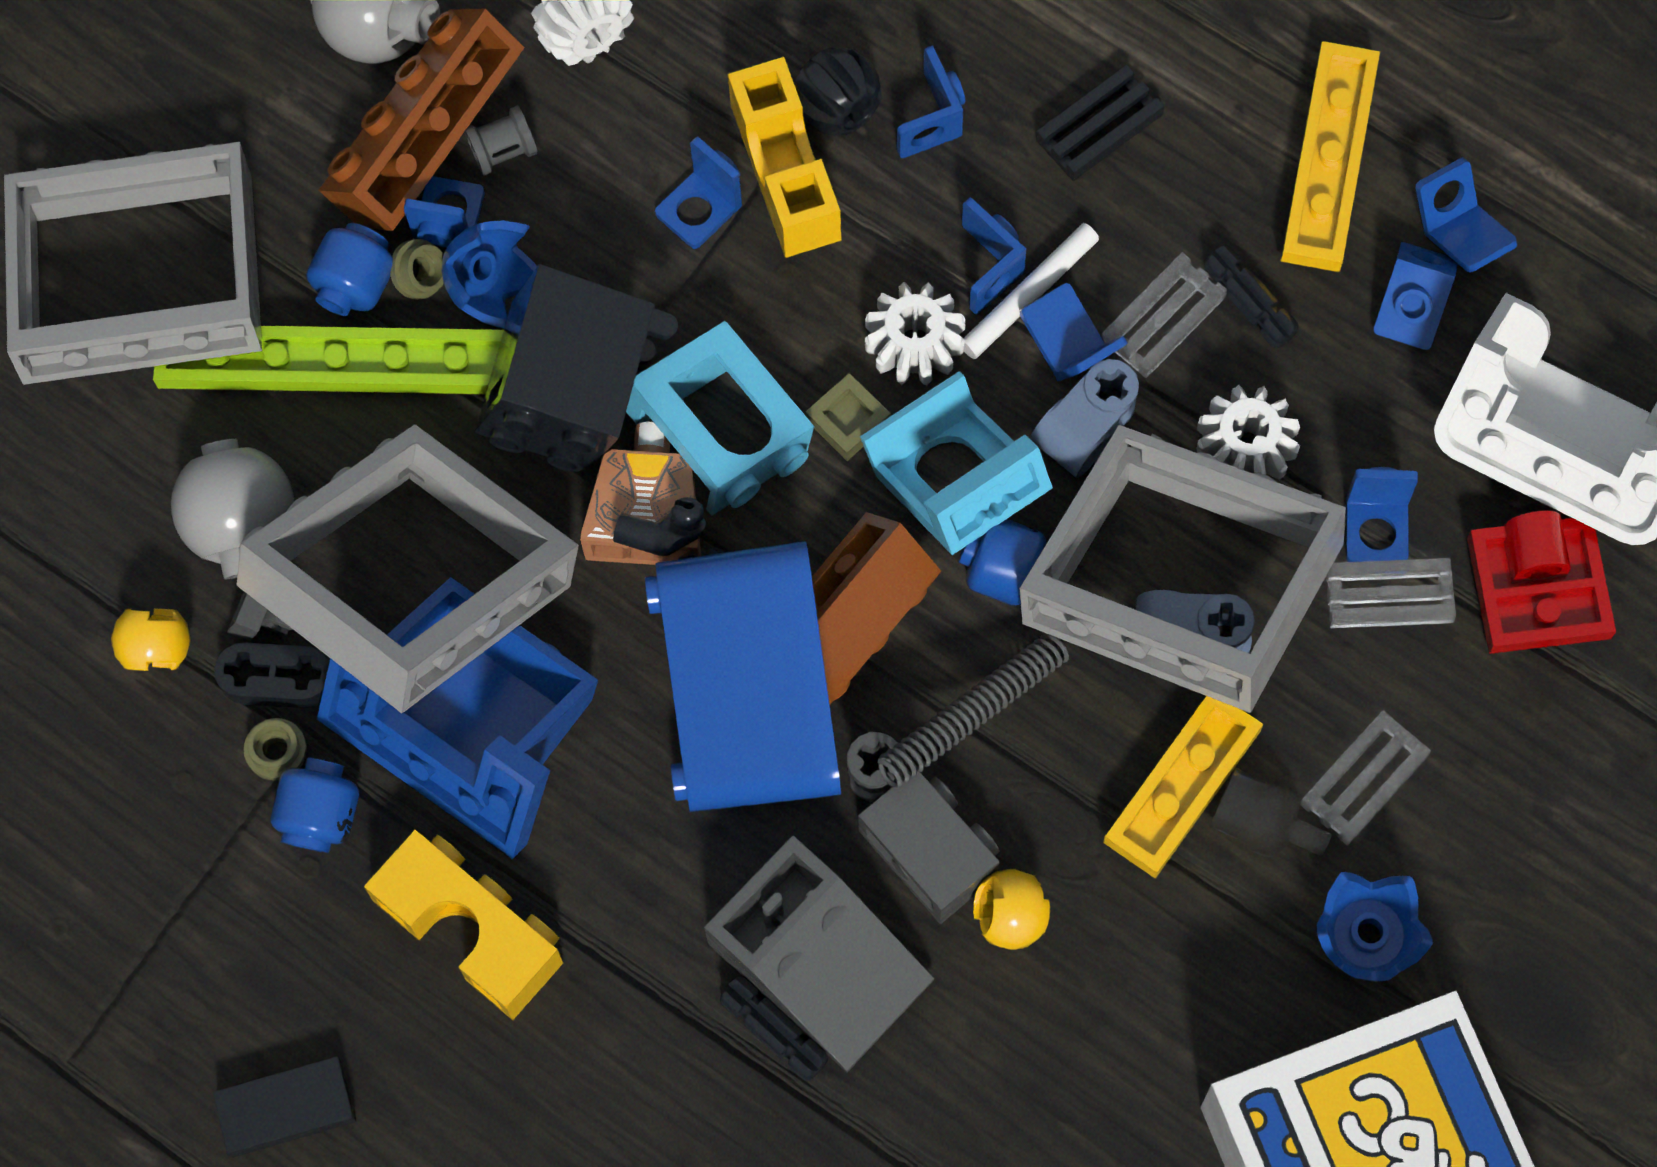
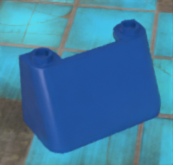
M806 541L655 563L656 576L645 577L649 613H662L682 756L681 763L671 764L675 801L688 800L689 811L695 812L841 795Z

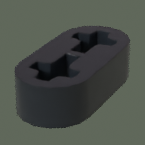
M239 643L224 649L218 656L214 666L215 679L225 696L235 703L257 706L310 708L320 705L329 662L326 656L318 649L308 646ZM250 661L256 672L269 674V677L251 676L248 677L246 686L239 687L235 678L230 673L241 671L243 662ZM311 664L316 675L321 676L320 680H310L307 690H300L294 679L283 678L281 674L299 675L302 674L304 665Z

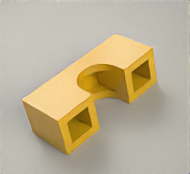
M781 57L729 73L728 84L731 108L785 258L841 241L840 208L822 159L815 160L804 125L803 107L785 58Z
M414 830L364 885V888L374 903L418 940L436 922L445 917L458 915L475 921L479 925L478 942L473 951L460 964L459 969L469 984L509 1018L514 1020L563 964L558 949L554 947L559 937L533 914L523 921L510 910L507 905L512 898L490 877L484 874L476 881L459 866L465 861V858L441 836L436 835L430 842L417 830Z

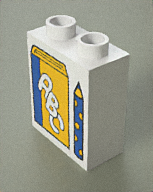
M1457 991L1211 1084L1200 1107L1225 1167H1534Z

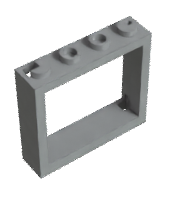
M240 142L220 145L209 144L204 147L170 152L156 151L142 156L113 160H92L85 164L49 169L36 168L35 171L4 175L7 353L23 385L262 351L252 176ZM230 194L236 288L235 300L40 327L37 221Z
M414 424L394 439L388 438L382 441L372 454L353 467L342 468L328 484L309 497L302 496L298 498L284 514L266 526H258L250 531L239 547L237 586L400 713H403L571 586L579 545ZM410 479L518 559L519 562L402 647L293 564L291 560Z
M1118 425L1020 587L1022 624L1251 713L1344 544L1346 507L1321 498L1322 495L1308 494L1280 484L1265 474L1250 473L1225 464L1210 454L1203 452L1195 453L1165 442L1154 434L1149 436ZM1128 481L1309 547L1250 654L1067 584Z

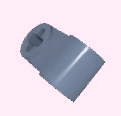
M1108 359L1098 362L1090 368L1065 398L1059 400L1044 415L1032 432L1030 439L1075 478L1081 477L1098 460L1118 425L1125 426L1134 414L1139 388L1136 373L1128 364L1120 360ZM1114 389L1121 392L1120 399L1113 395L1106 401L1099 398L1100 390L1106 394L1111 393Z
M1153 590L1144 592L1136 598L1135 610L1250 653L1252 645L1251 635L1255 623L1254 614L1249 604L1238 596L1231 594H1186L1170 590ZM1223 609H1229V613H1223ZM1218 626H1230L1232 636H1220Z

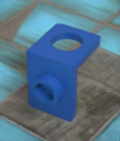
M933 46L924 49V75L940 110L904 123L897 128V151L900 158L909 157L962 136L963 108L961 105L965 104L964 91L956 73L953 70L945 72ZM939 126L931 134L919 139H913L923 130Z
M696 136L690 142L694 172L655 209L656 217L692 249H698L742 207L740 172L737 166L723 152L719 150L714 151ZM692 197L706 200L712 208L709 219L703 224L696 226L683 223L677 215L679 205L684 200Z
M1460 158L1417 182L1415 188L1425 236L1467 272H1474L1517 247L1516 237L1478 206L1471 164L1465 158ZM1449 181H1458L1459 191L1455 199L1443 208H1435L1434 198L1440 187Z
M432 176L425 186L421 201L405 200L403 209L413 239L427 240L436 247H448L450 242L459 233L478 223L485 195L483 186ZM445 195H458L466 201L467 211L464 213V210L459 207L436 204V202Z
M970 197L963 203L962 226L999 261L971 287L970 310L975 315H978L1024 274L1026 248L1019 242L1016 230L1004 217L998 214L991 216Z
M1401 242L1395 266L1374 325V333L1424 350L1430 349L1456 276L1458 264L1447 255Z
M1068 283L1060 285L1021 309L1019 313L1058 382L1087 370L1128 344L1124 336L1104 343L1078 296Z
M1374 467L1370 469H1357L1355 471L1346 496V560L1349 563L1405 565L1409 558L1408 504L1418 483L1417 471L1397 470L1390 467ZM1370 519H1382L1388 522L1395 533L1393 544L1383 550H1374L1367 547L1360 538L1359 530L1361 525Z

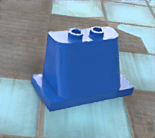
M450 577L389 632L387 636L404 647L475 594ZM519 625L403 713H400L330 658L317 720L513 859L529 841L550 770L543 766V764L591 703L598 679L563 656L556 647L543 642Z

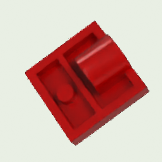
M1536 511L1516 516L1510 519L1505 526L1470 531L1467 541L1489 654L1612 639L1616 633L1596 529L1574 518L1561 519L1560 514L1556 511Z

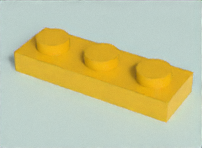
M1206 696L1106 834L1103 843L1156 879L1261 732L1263 723L1239 708Z

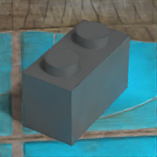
M917 772L915 777H909L907 783L902 782L901 788L892 787L858 815L859 832L933 917L942 924L975 896L978 886L984 879L998 871L999 860L995 856L1000 850L992 837L979 824L975 823L969 828L954 811L958 806V802L941 780L933 777L928 781L920 772Z

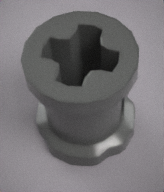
M519 106L510 108L508 116L478 128L470 124L464 132L476 164L483 176L492 173L493 165L523 153L528 157L537 154L533 136Z
M869 732L859 736L849 748L847 768L850 786L860 799L875 802L892 788L882 777L880 770L873 772L871 777L864 774V762L869 765H875L881 754L886 753L888 749L893 748L897 743L889 735L881 732ZM898 754L899 759L903 762L902 756ZM891 760L892 765L896 767L900 775L903 777V774L897 767L896 763ZM886 767V772L889 775V777L895 783H897V779L893 777L889 769Z

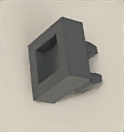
M243 591L226 634L249 643L262 626L269 631L287 636L288 631L292 630V628Z

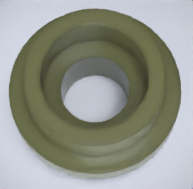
M423 239L407 240L400 244L392 255L393 263L390 272L395 288L402 295L411 299H424L435 294L444 284L441 272L444 255L442 251L431 242ZM414 260L417 262L419 268V272L416 278L413 274Z
M281 718L267 719L258 723L251 729L244 743V756L248 766L256 775L267 780H280L285 770L301 768L307 755V743L301 730L294 723ZM283 742L287 745V751L282 758L271 760L266 757V751L271 744Z

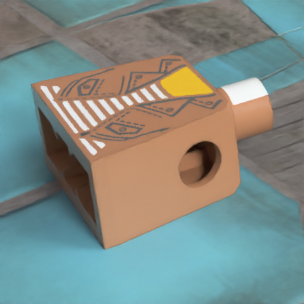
M642 422L636 425L633 451L611 449L603 456L581 531L580 540L586 560L655 565L658 562L679 560L680 556L690 550H694L695 557L701 556L700 537L668 556H658L613 541L614 530L621 513L656 522L670 513L676 500L684 497L696 499L694 471L680 454L670 453V442L654 422Z

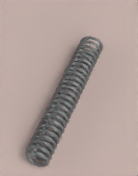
M1049 634L1041 635L1039 639L1034 640L1026 649L1021 650L1019 654L1007 660L999 669L994 670L991 675L986 676L978 685L973 686L971 690L966 691L964 695L952 701L943 711L938 712L936 716L924 722L922 727H918L915 732L910 733L908 737L896 743L893 748L881 754L877 763H879L882 777L890 786L901 788L902 782L907 783L909 777H915L917 772H922L924 766L928 767L931 761H937L938 756H943L945 750L949 751L952 745H958L959 740H965L966 735H971L973 729H979L980 724H986L987 719H992L994 714H999L1001 709H1005L1008 706V703L1014 702V698H1020L1021 693H1027L1028 688H1033L1035 683H1040L1042 678H1047L1049 673L1055 671V668H1059L1062 663H1066L1069 660L1067 647L1057 637ZM1047 639H1051L1059 645V647L1063 651L1064 657H1061V654L1058 651V649L1052 643L1048 642ZM1043 644L1053 651L1057 658L1056 663L1052 655L1043 647ZM989 686L993 688L994 692L989 689ZM982 691L986 693L988 698L982 694ZM975 696L979 698L981 704L976 700ZM968 701L972 703L974 709L969 705ZM961 706L965 708L967 714L962 710ZM954 712L958 713L960 719L955 716ZM947 717L952 720L954 726L948 721ZM941 723L945 725L946 730L941 726ZM955 727L961 732V735L958 734ZM934 728L937 729L939 735L934 732ZM947 731L954 737V740H951ZM926 733H928V734L931 736V738H932V740L934 741V743L940 748V751H938V750L936 749V746H935L934 743L927 737V734H926ZM920 739L924 741L926 747L933 753V756H930L928 750L920 742ZM912 744L916 745L918 751L926 759V761L922 760L920 754L913 748ZM906 750L910 752L913 759L919 764L918 767L915 765L911 757L906 753ZM898 754L902 756L904 762L911 768V772L908 771L905 764L899 759ZM891 760L896 763L899 770L904 774V777H902L899 771L896 769V767L892 765ZM884 765L889 769L893 777L897 779V783L889 777Z

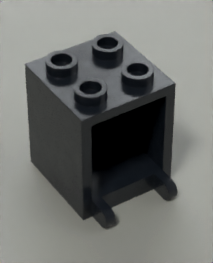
M539 264L511 303L475 433L489 437L490 444L498 449L513 453H521L524 450L546 456L547 462L558 469L570 472H578L582 469L589 471L620 436L639 364L649 363L656 354L655 345L652 341L646 339V336L649 335L661 340L671 338L678 329L676 318L669 313L655 309V304Z

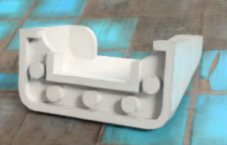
M1505 293L1476 339L1436 420L1434 432L1437 444L1452 459L1620 542L1630 545H1644L1657 538V402L1650 413L1541 360L1551 335L1548 320L1534 306Z

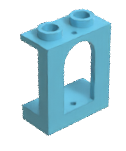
M726 321L636 375L626 410L636 425L651 419L710 490L706 510L711 516L729 504L732 508L742 506L756 495L762 483L774 475L778 474L780 477H786L800 468L809 456L807 451L815 427ZM728 372L767 419L771 427L770 441L761 451L750 455H738L727 451L718 444L682 399L723 373Z
M960 371L860 436L875 476L951 555H954L985 534L989 529L1000 524L1053 488L1039 447L1026 435L1013 441L974 403L965 376ZM942 443H962L971 448L984 461L938 493L917 473V464L921 456L930 448Z

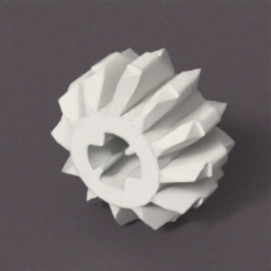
M542 0V3L537 5L531 12L535 20L533 28L539 35L537 37L547 52H552L557 60L562 59L568 66L575 65L581 60L590 63L602 51L609 53V46L625 37L623 29L628 27L634 19L630 11L633 4L630 0Z
M904 281L899 286V299L881 293L877 299L879 311L869 312L865 319V327L871 332L865 337V349L868 354L878 355L876 358V368L880 374L897 367V382L901 386L909 379L910 373H918L919 380L927 386L932 381L931 368L948 375L953 369L951 356H960L965 349V339L959 335L965 330V318L960 313H952L954 299L951 295L948 294L933 300V286L929 282L921 288L920 294H912L911 288ZM913 329L912 338L904 335V332ZM922 330L926 332V336L917 338V331Z
M1238 385L1232 389L1231 401L1216 395L1210 402L1209 410L1211 414L1200 416L1197 430L1204 437L1198 440L1196 449L1197 452L1210 454L1225 464L1250 473L1268 474L1280 480L1285 476L1288 468L1285 461L1296 459L1300 448L1299 444L1292 439L1298 435L1300 429L1298 419L1284 418L1289 406L1286 398L1270 405L1266 402L1268 391L1265 386L1258 388L1254 398H1247L1245 391ZM1244 432L1256 435L1252 444L1240 440Z

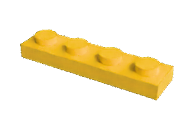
M1322 41L1281 262L1340 272L1380 51Z

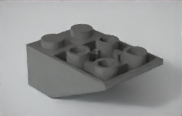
M794 835L704 927L708 944L735 970L755 985L762 995L769 998L804 1031V1034L812 1038L825 1050L827 1055L845 1072H848L934 981L929 972L843 880Z

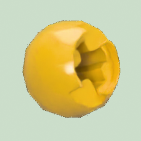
M154 608V615L150 617V611L126 609L115 622L111 642L114 655L124 669L148 671V666L152 663V667L176 670L187 656L191 637L188 624L178 610Z
M1006 869L994 872L978 886L974 897L973 915L974 919L980 920L982 935L990 944L1016 950L1030 946L1045 933L1050 918V902L1048 899H1044L1041 884L1034 875L1015 869Z

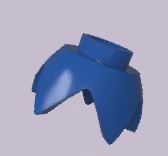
M504 220L482 222L466 228L450 242L442 258L441 272L445 288L459 309L483 323L505 328L507 321L505 299L516 296L537 268V265L517 247V243L528 231L529 225Z
M1342 872L1331 886L1326 898L1323 914L1317 922L1318 940L1326 956L1338 968L1353 978L1370 982L1392 979L1399 972L1417 963L1433 944L1429 930L1418 919V894L1415 882L1411 876H1391L1375 882H1369L1357 874ZM1365 923L1376 926L1380 932V940L1376 943L1364 942L1358 935V927Z

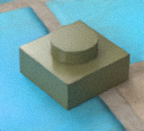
M848 373L805 412V415L815 426L814 429L848 461L864 447L860 436L889 418L891 413Z

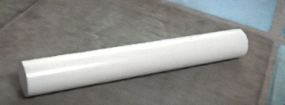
M1082 223L964 337V352L972 359H977L1020 317L1021 309L1039 299L1099 241V236L1095 230L1088 224Z

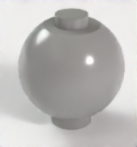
M310 0L315 24L327 44L342 56L362 63L390 61L406 53L415 43L425 44L429 39L427 35L429 27L440 16V7L437 0Z
M226 439L201 446L203 456L192 459L180 472L172 491L171 514L177 533L185 545L202 559L221 564L224 579L237 578L240 543L254 528L258 526L264 527L284 514L294 502V494L287 475L275 460L258 449L252 447L239 448L237 439Z

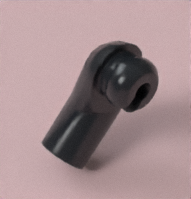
M684 497L676 500L670 513L656 522L621 513L614 530L613 541L658 556L671 555L701 536L706 525L704 519L705 510L696 499Z

